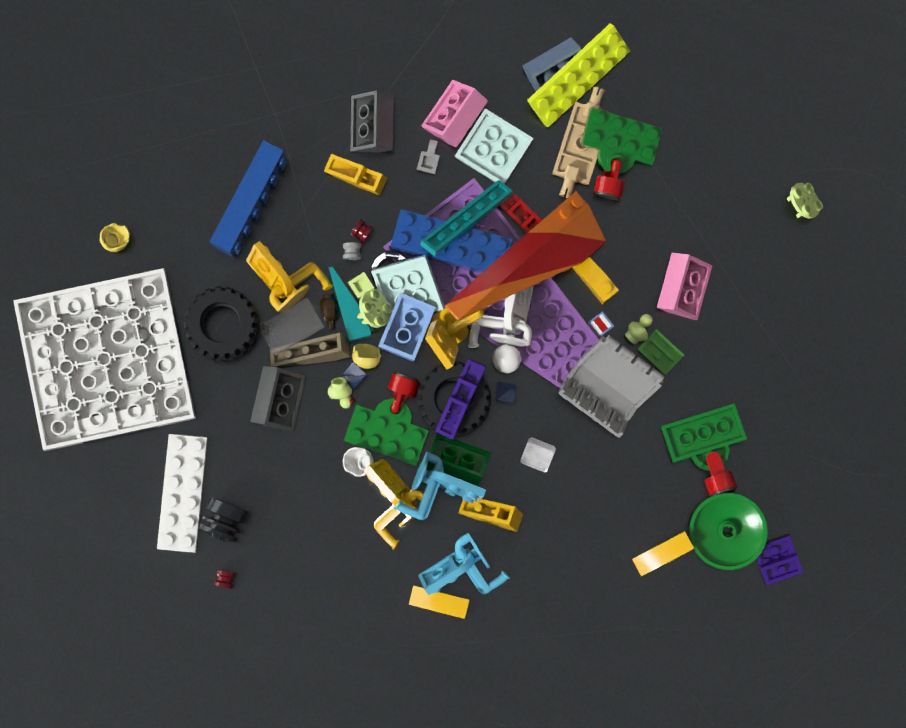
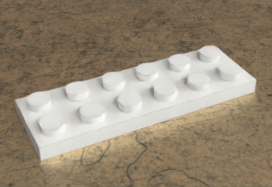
M169 434L157 549L196 553L208 442L206 437Z

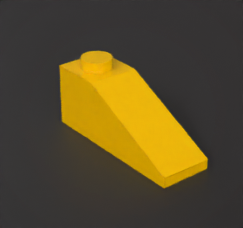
M590 257L582 264L572 267L602 305L618 293V288Z
M480 499L477 502L473 501V503L462 500L458 512L464 516L518 532L523 513L515 506Z

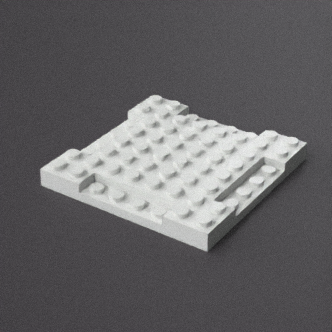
M164 268L13 300L44 451L196 419L172 308L173 304L167 274ZM139 327H146L149 330L150 338L148 341L144 342V340L148 337L147 330H139ZM135 331L137 332L138 340L135 338Z

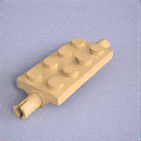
M593 87L590 101L587 104L578 102L574 104L552 175L564 179L559 193L562 197H564L566 190H568L566 198L570 197L577 182L589 185L597 160L598 150L582 146L581 141L589 109L592 107L602 110L600 104L605 93L604 89L600 88L599 94L596 95L598 87Z

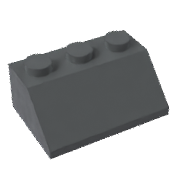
M376 90L351 96L350 152L380 153L393 150L394 94Z
M263 366L250 422L294 432L306 376L276 367Z

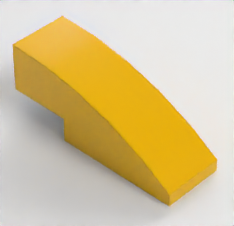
M331 154L324 169V172L379 196L387 181L383 174Z
M684 531L632 560L640 575L643 576L689 552L694 547Z
M413 586L409 605L465 619L469 599L441 592L432 593L428 596L424 588Z

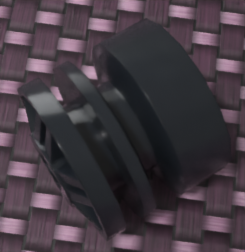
M211 497L207 510L214 515L213 517L203 516V519L209 521L210 525L207 526L200 523L199 528L208 535L222 541L237 543L238 538L232 536L231 532L241 533V530L234 526L235 522L244 524L249 512Z

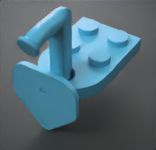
M426 452L411 487L412 490H415L421 482L427 484L418 510L403 504L402 500L396 504L394 510L397 509L416 519L425 520L429 515L438 488L444 489V493L448 495H459L462 497V500L469 503L477 502L483 498L486 489L445 474L440 457ZM428 461L435 464L433 471L426 470Z
M466 533L456 541L454 553L418 575L428 596L439 592L444 585L456 581L465 572L481 594L491 592L511 578L502 570L501 574L488 583L485 581L474 563L482 559L487 568H490L469 533ZM471 542L474 549L470 551L469 549H464L463 546Z

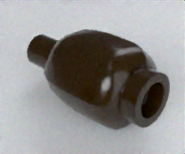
M324 294L323 299L320 300L321 315L327 321L328 329L335 328V320L339 316L338 300L334 297V294Z

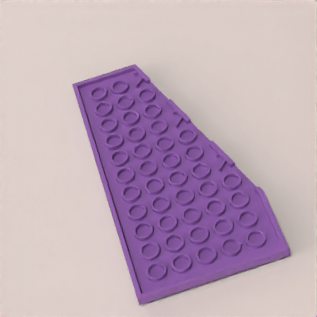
M473 178L424 216L447 221L484 192V190ZM498 208L494 209L472 227L473 229L512 239L511 247L521 239ZM392 240L383 246L385 251H396L391 249ZM401 252V254L405 255L408 259L418 257ZM392 259L395 263L400 262L398 259ZM428 259L444 307L481 274ZM549 278L533 287L526 324L532 330L530 345L514 347L520 352L521 363L560 388L577 361L599 339L553 279ZM505 299L487 307L484 315L504 318ZM480 327L479 334L497 347L503 345L490 338V334L503 335V330ZM524 332L515 335V338L523 339Z

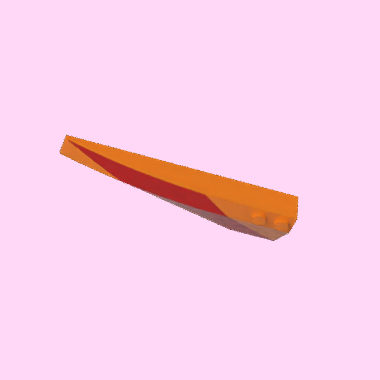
M575 191L445 305L447 310L459 321L500 300L502 301L513 294L539 284L545 279L554 277L558 273L582 264L606 242L590 206Z

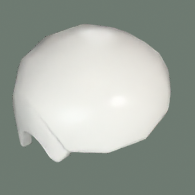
M508 344L496 347L492 356L494 367L503 373H511L518 369L522 359L520 352L514 346H509Z
M354 447L346 451L342 462L346 472L362 477L367 475L364 470L374 463V459L367 449Z

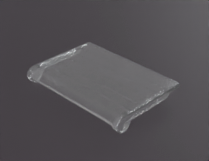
M308 298L259 325V329L274 356L325 328Z

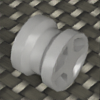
M343 243V249H345L343 259L361 260L360 249L362 248V243Z

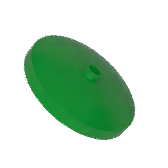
M734 492L710 496L701 502L692 515L689 528L690 540L697 555L710 566L722 570L740 569L755 561L765 547L768 534L767 522L760 507L750 498ZM727 526L732 528V531L729 533L725 531Z

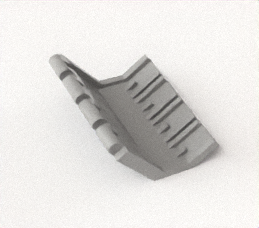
M608 335L606 338L602 336L577 361L563 381L558 394L620 438L624 434L627 423L635 411L663 385L665 376L654 368L649 371L651 366L640 357L633 359L636 354L625 346L618 348L620 343Z

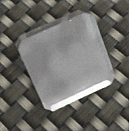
M531 437L528 439L520 461L524 465L547 472L556 448L553 445Z

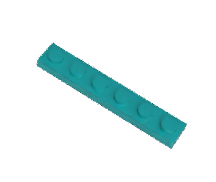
M500 180L496 181L421 240V246L435 257L511 197L513 190Z

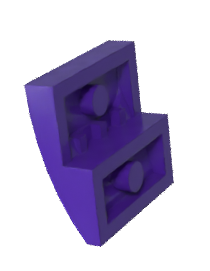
M789 534L766 541L762 553L757 558L766 585L803 573Z

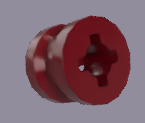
M361 219L352 230L351 235L360 238V241L365 243L374 227L371 225L367 226L365 221Z
M217 570V580L214 581V585L233 589L232 580L235 578L236 573Z

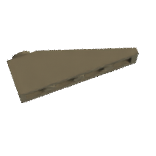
M341 333L270 349L271 367L276 368L330 362L351 357L349 339Z

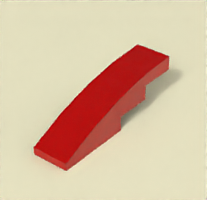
M514 193L499 205L526 234L542 221Z

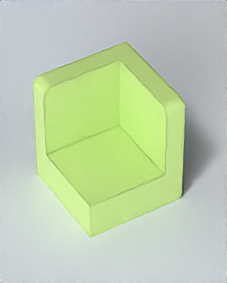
M364 272L348 282L359 301L366 291L375 289Z

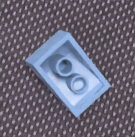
M400 293L378 347L415 362L436 307Z

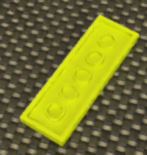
M611 23L606 26L527 99L546 127L552 125L630 52L615 26Z

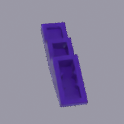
M470 358L467 360L435 432L452 440L454 439L486 369L485 365Z

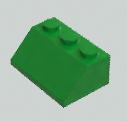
M438 433L430 449V453L437 455L442 460L445 474L479 487L491 452L455 439L452 440ZM428 461L426 470L433 471L435 464Z

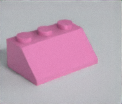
M452 80L421 126L445 143L457 147L480 112L484 109L488 100L475 88Z
M672 253L657 308L668 313L698 320L712 265L688 254Z

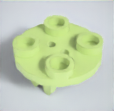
M797 183L791 188L790 196L787 200L788 202L792 201L793 206L798 212L796 214L797 218L801 216L808 219L816 217L820 210L823 209V204L814 192L813 186L810 183Z
M378 289L366 291L361 296L359 301L361 313L358 314L357 318H363L362 324H369L375 328L383 327L388 323L393 308Z

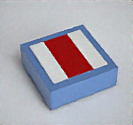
M603 311L587 323L598 338L614 327Z

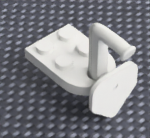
M534 286L505 299L504 318L483 315L482 318L473 322L468 347L476 348L479 346L478 335L480 327L503 330V335L490 334V338L499 343L519 347L530 345L532 330L526 324ZM524 332L523 339L515 338V335Z

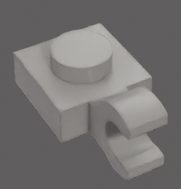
M430 139L427 152L421 151L417 166L418 171L436 174L440 156L435 154L438 141Z

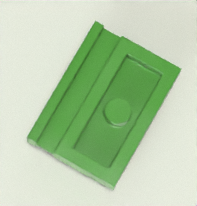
M657 329L637 349L665 376L684 356Z

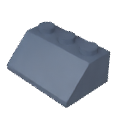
M572 38L565 40L523 65L524 71L535 91L542 87L581 51L580 46Z

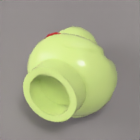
M643 314L640 317V322L633 321L628 325V331L625 333V336L635 345L639 341L642 342L648 339V333L644 327H649L653 322L649 314Z
M338 377L332 379L331 385L328 388L329 397L331 399H340V405L343 408H350L355 401V398L350 397L352 394L351 386L347 384L345 378Z

